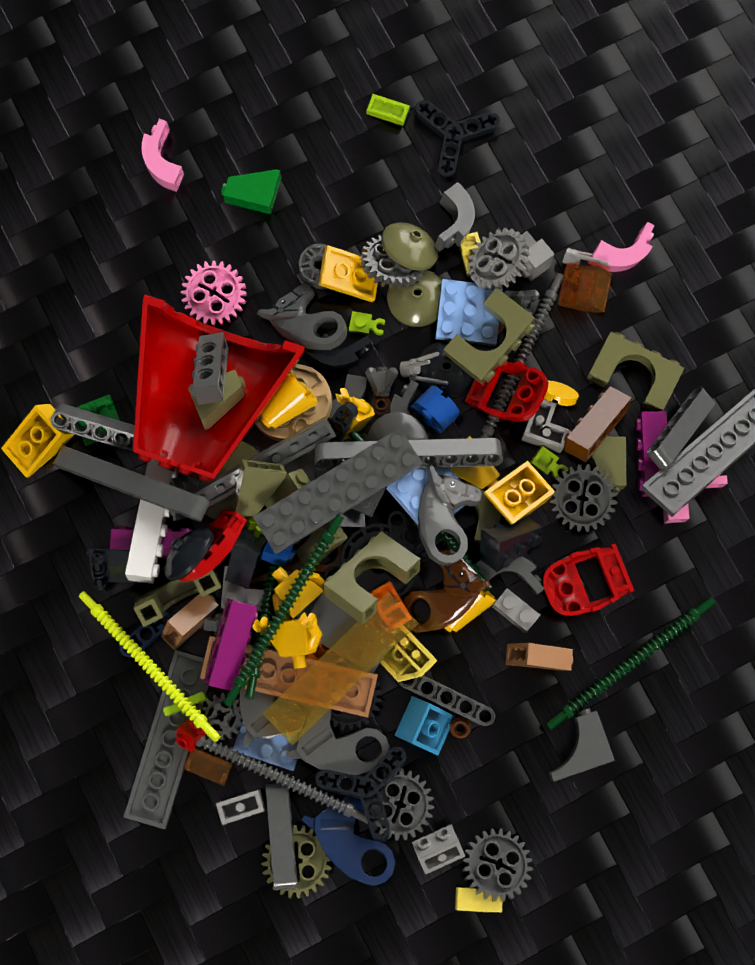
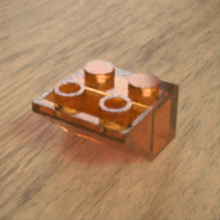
M565 266L558 305L585 312H605L612 273L600 266Z

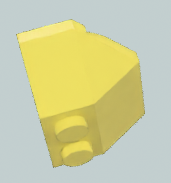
M402 624L388 633L395 640L380 663L396 681L401 682L423 676L437 660Z

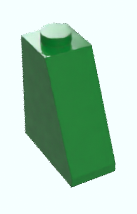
M280 170L228 177L227 184H223L221 191L225 203L271 214L281 182Z

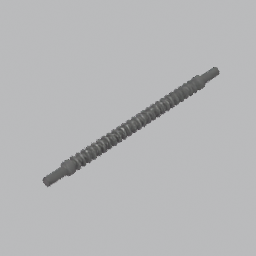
M557 273L550 289L545 292V298L542 299L543 303L540 304L541 308L537 309L538 313L535 314V328L530 335H525L527 339H523L524 344H521L522 349L518 350L520 354H516L517 359H514L515 363L516 361L524 363V361L528 360L529 351H532L531 346L535 345L536 336H539L538 331L542 330L543 321H546L545 316L549 315L550 306L554 305L552 301H555L558 296L557 291L564 275ZM507 374L508 379L504 380L505 384H502L503 389L499 390L501 394L497 395L496 405H492L494 409L504 411L503 407H506L505 402L509 401L507 397H510V391L514 390L512 386H516L515 381H518L517 376ZM488 415L489 420L485 421L486 425H483L481 429L482 434L480 438L492 436L495 431L493 428L497 426L495 423L499 422V419Z
M206 735L196 742V746H204V750L209 748V752L215 751V755L219 753L221 754L220 757L225 756L226 760L232 759V763L236 761L237 765L242 764L243 768L247 766L249 771L253 769L254 773L259 772L260 776L264 774L265 778L270 777V780H276L277 784L281 782L282 786L287 785V789L293 788V792L298 790V794L304 793V797L308 795L310 800L315 798V802L321 801V805L325 803L327 808L332 806V810L338 809V813L342 811L346 817L352 816L367 823L365 813L354 808L355 805L351 803L345 804V800L341 802L339 798L334 799V795L328 796V792L324 794L322 790L317 791V787L313 789L311 784L307 786L305 785L306 782L300 783V779L296 781L294 776L290 778L289 774L284 775L283 771L277 772V768L273 770L272 766L267 767L266 763L262 765L261 761L256 762V759H250L249 755L245 757L244 753L239 754L238 750L234 752L233 748L228 749V745L222 746V742L217 744V741H211L210 737L207 739Z

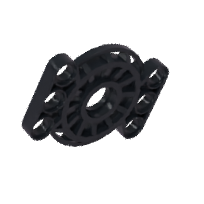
M393 511L387 516V525L371 524L354 532L347 539L341 550L339 563L341 567L343 563L351 560L359 549L362 550L369 540L374 536L376 537L381 531L419 557L420 561H427L430 557L422 558L418 554L419 547L424 545L417 528L413 526L405 514L400 511ZM394 514H398L402 518V523L399 526H394L391 523V517ZM379 527L378 531L366 532V529ZM408 530H412L415 533L416 537L412 542H408L404 538V534ZM360 532L362 533V536L359 537L354 543L351 542V540L357 534H359ZM349 545L350 549L347 554V559H343L345 550ZM328 567L324 572L325 580L328 578V572L331 569L339 570L340 567ZM371 569L362 572L355 580L367 592L372 591L389 580L396 591L405 584L388 571L377 574ZM417 574L406 584V588L398 594L399 597L410 589Z

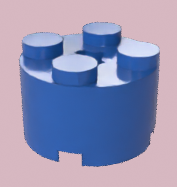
M432 385L413 403L411 409L423 418L421 422L428 429L432 427L435 432L441 434L459 416L460 412L449 397L445 398L441 395L443 391Z

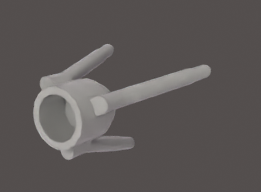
M571 248L567 249L562 263L567 264L565 269L574 272L589 284H592L593 281L577 270L574 265L579 266L581 259L605 266L610 265L607 261L591 257V253Z
M439 352L400 363L401 376L404 378L409 377L410 381L417 380L448 385V381L417 376L421 371V366L430 364L431 361L428 359L439 356Z

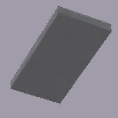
M324 593L320 595L310 613L316 615L317 624L322 632L320 643L366 672L374 673L395 640L393 636L369 621L362 625L326 598Z

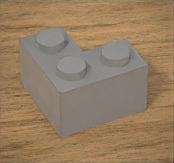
M526 231L522 236L530 246L528 251L531 255L527 256L529 262L524 263L527 269L520 270V273L524 278L532 281L550 268L554 253L543 239L536 242Z
M543 400L538 411L528 420L521 440L539 447L544 446L548 450L560 454L565 445L564 438L570 429L550 423L556 403Z
M225 566L221 609L224 610L227 598L255 605L259 613L262 610L260 606L263 605L261 601L264 599L262 595L265 592L263 590L247 589L225 581L228 566Z

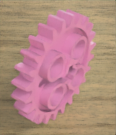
M213 260L212 266H209L205 261L204 268L198 264L197 272L192 269L190 270L192 277L185 276L188 283H182V286L186 289L181 291V295L186 296L182 299V303L187 304L184 307L185 310H192L189 315L190 317L197 315L196 320L198 322L203 319L204 324H208L211 321L213 327H215L216 321H219L221 326H223L224 319L230 323V316L232 315L237 318L235 311H242L240 304H246V301L241 298L247 296L245 291H241L246 288L244 283H240L243 280L242 276L236 277L238 271L234 270L231 272L232 267L230 264L224 268L222 261L219 266L216 265L215 260ZM209 276L216 278L212 284L205 282ZM202 284L211 292L217 291L218 295L224 299L229 300V303L224 302L221 298H219L216 295H213L211 297L209 291L201 287H198V285ZM226 286L233 288L229 294H224L223 289ZM203 293L205 298L202 301H196L195 297L197 294ZM216 303L222 304V309L219 311H213L212 307Z

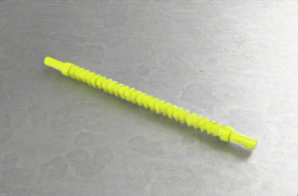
M85 591L80 593L79 598L89 607L90 613L97 617V621H101V625H104V628L108 629L109 633H112V637H116V641H120L119 644L123 645L124 649H127V653H131L132 658L135 657L134 660L136 662L139 661V666H142V669L146 670V673L150 674L151 678H154V682H158L159 687L162 686V690L166 691V695H170V699H174V703H178V708L182 707V712H186L185 715L190 716L189 719L193 721L194 725L197 728H201L213 742L218 741L221 736L207 722V717L204 714H200L201 711L196 710V706H192V701L188 702V697L184 698L185 694L180 693L181 690L176 689L177 686L175 684L172 685L173 681L169 680V677L165 676L164 672H161V668H157V664H153L152 659L149 660L150 657L148 655L145 656V651H142V648L138 647V644L134 643L133 639H130V635H126V631H123V628L119 627L118 623H115V619H111V615L104 611L101 604H96Z

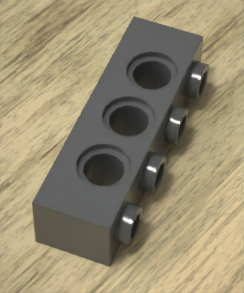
M223 332L199 336V342L196 345L197 358H194L195 371H192L193 384L190 385L192 397H196L198 405L223 401L229 349Z

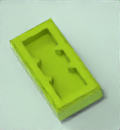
M372 94L366 114L403 126L410 106Z
M201 691L188 697V702L192 701V706L208 700L205 692ZM173 703L164 707L163 711L165 716H171L182 711V707L178 708V703Z

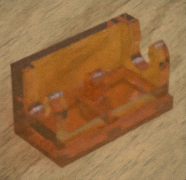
M195 748L189 754L184 768L186 771L225 786L234 764Z

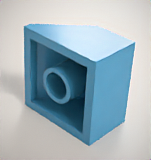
M412 696L395 736L439 755L450 730L451 721L455 716Z

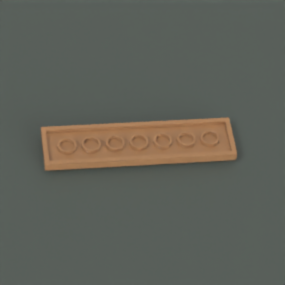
M210 636L200 676L201 679H205L216 640L215 636ZM246 645L245 653L247 660L250 659L249 654L252 652L253 645ZM271 649L263 652L264 657H261L263 662L260 663L262 665V668H260L261 676L257 679L256 692L359 716H369L378 674L305 658L307 667L294 669L292 656L280 657L278 651Z

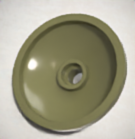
M393 223L387 226L382 233L381 242L384 250L398 264L412 270H427L435 264L438 258V250L434 247L433 239L421 228L409 223Z
M424 270L420 281H416L414 286L409 284L408 288H405L401 285V288L398 290L396 285H393V288H389L387 293V303L392 315L399 322L411 327H423L435 322L438 319L442 280L431 271ZM420 291L421 295L416 296L414 292Z

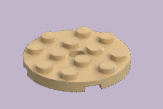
M296 364L291 372L298 377V381L303 382L309 388L319 403L277 428L272 426L268 428L261 421L263 416L260 414L255 424L267 437L276 441H282L323 417L328 419L332 409L331 390L325 378L311 367Z

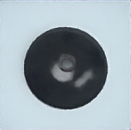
M438 341L426 347L419 355V357L439 352V356L428 359L431 361L430 364L421 366V371L417 376L448 381V385L418 381L424 392L433 385L443 391L442 396L453 400L461 397L471 388L474 378L445 356L443 349L450 341ZM449 364L450 368L444 369L443 365Z
M199 528L190 531L172 542L164 566L165 577L168 580H179L193 570L203 559L214 538V534L209 528Z

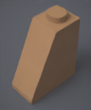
M199 594L167 621L161 637L174 651L204 624V619L210 618L215 613L218 607L215 597L211 594L202 597Z
M533 643L507 644L506 665L551 670H571L573 649Z

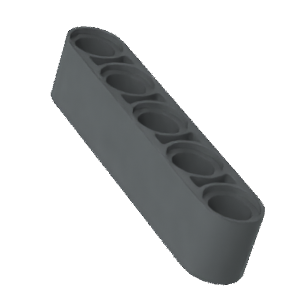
M703 387L695 389L687 397L647 450L646 454L659 469H664L673 462L714 407L715 401Z
M66 404L56 407L51 417V424L54 428L133 452L135 425ZM58 415H63L66 419H62ZM78 421H83L86 425H82ZM98 427H103L107 431H102ZM118 433H123L127 437H122Z
M424 675L414 678L411 685H405L402 681L399 682L400 686L478 725L489 726L495 719V713L490 707ZM428 682L433 686L430 694H424L421 691L423 683ZM442 692H449L451 694L452 700L450 703L444 704L440 700ZM462 701L470 703L471 710L468 713H463L460 710L459 706ZM482 710H486L490 714V720L486 723L479 719V713Z
M282 783L267 784L266 796L274 889L277 891L297 888L289 789H287V785L282 786Z

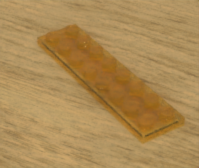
M388 592L377 603V612L364 625L357 622L288 688L263 715L294 745L388 654L418 622Z

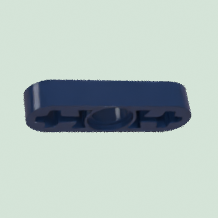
M164 611L163 617H168L166 619L167 622L169 619L172 618V616L170 613ZM160 620L153 622V624L156 625ZM150 624L145 627L141 625L130 634V639L136 636L143 643L141 646L143 651L162 635L166 625L160 624L156 627L160 630L159 632H156L155 628ZM145 628H149L152 631V637L149 640L141 638V632ZM120 645L122 655L132 658L131 653H126V649L123 648V645Z

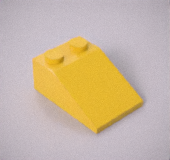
M51 404L35 405L1 448L26 478H29L55 456L61 446H66L75 435L52 426L51 417L55 409Z
M526 461L484 492L486 497L511 525L534 512L555 493L529 461Z

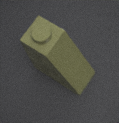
M236 370L226 372L223 401L198 405L196 397H192L205 430L212 427L245 397L243 388L246 385L243 377H238Z
M607 436L591 455L589 461L593 469L596 466L598 467L599 474L606 471L605 479L612 477L609 485L616 484V487L611 489L612 492H620L621 489L626 487V437Z
M242 459L232 503L234 512H238L245 518L256 516L285 479L287 473L283 464Z

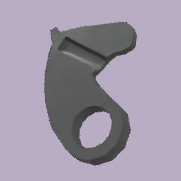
M314 705L299 735L296 749L287 752L286 758L303 759L320 770H332L359 775L369 772L389 751L390 746L386 736L375 728L364 727L344 737L335 738L330 727L331 709ZM365 736L375 737L380 744L379 755L370 762L361 761L356 755L355 748L357 742Z

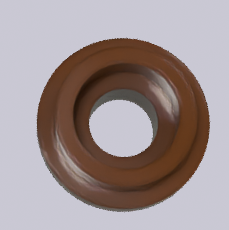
M377 396L372 400L371 406L374 409V413L378 416H383L390 412L391 401L388 397ZM383 402L385 407L379 408L377 404Z
M456 717L451 721L450 732L456 738H465L471 732V724L464 717ZM458 724H463L465 728L463 730H459L456 726Z

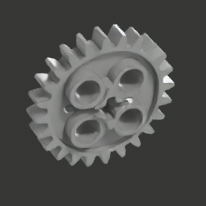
M504 228L501 232L497 229L495 235L489 232V238L483 236V242L476 243L478 249H472L475 254L469 257L472 261L468 264L470 278L484 290L489 288L491 291H494L495 287L501 290L503 284L509 287V281L515 283L514 277L522 276L520 270L527 269L524 263L529 262L527 256L531 255L528 251L530 246L526 243L527 240L518 231L515 232L512 228L508 231Z

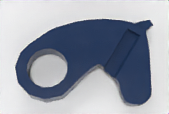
M347 796L340 800L341 802L345 800V804L351 803L355 805L354 808L363 811L360 799ZM332 806L325 809L316 818L303 817L302 821L315 831L317 839L327 857L347 877L365 885L375 886L385 883L393 874L395 860L392 851L384 843L354 835L356 818L352 816L346 817L342 811L338 813V809L332 810ZM368 850H376L384 857V870L377 877L368 876L362 870L361 858Z

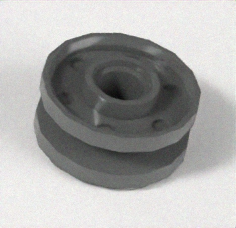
M325 244L309 246L303 251L299 259V272L303 282L318 290L327 289L318 285L321 270L315 268L317 264H322L324 249L327 246Z

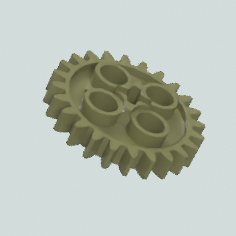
M294 825V843L298 842V857L303 860V863L299 864L300 881L297 882V888L280 890V895H283L287 890L289 898L293 896L294 892H296L298 899L301 898V892H304L309 897L310 889L317 892V884L324 886L321 881L322 877L329 879L325 870H332V867L327 865L330 859L326 857L317 836H313V829L306 833L305 826L302 827L301 831H298L297 826ZM305 844L313 846V852L309 856L302 854V847ZM266 845L265 847L270 851L269 853L262 854V856L268 858L266 862L262 863L263 866L268 867L263 874H270L271 877L267 880V883L273 882L271 846ZM306 866H312L315 871L313 877L309 879L303 876V869Z

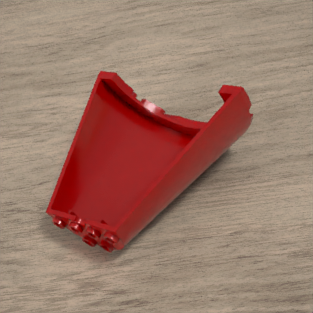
M144 295L133 452L139 454L138 459L150 462L152 459L159 462L158 465L164 469L174 472L175 468L179 469L178 472L182 473V475L191 478L198 475V479L210 483L211 479L214 480L302 357L305 347L286 340L282 346L271 343L265 344L198 322L184 313L175 312L174 308L165 301ZM223 332L229 348L226 372L236 370L238 377H243L246 385L243 388L245 397L212 427L205 430L188 387L193 384L192 371H195L194 358H197L196 345H198L199 336Z

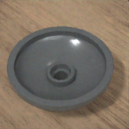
M392 412L381 416L373 423L368 432L367 441H379L401 428L408 440H428L423 425L415 417L402 412Z

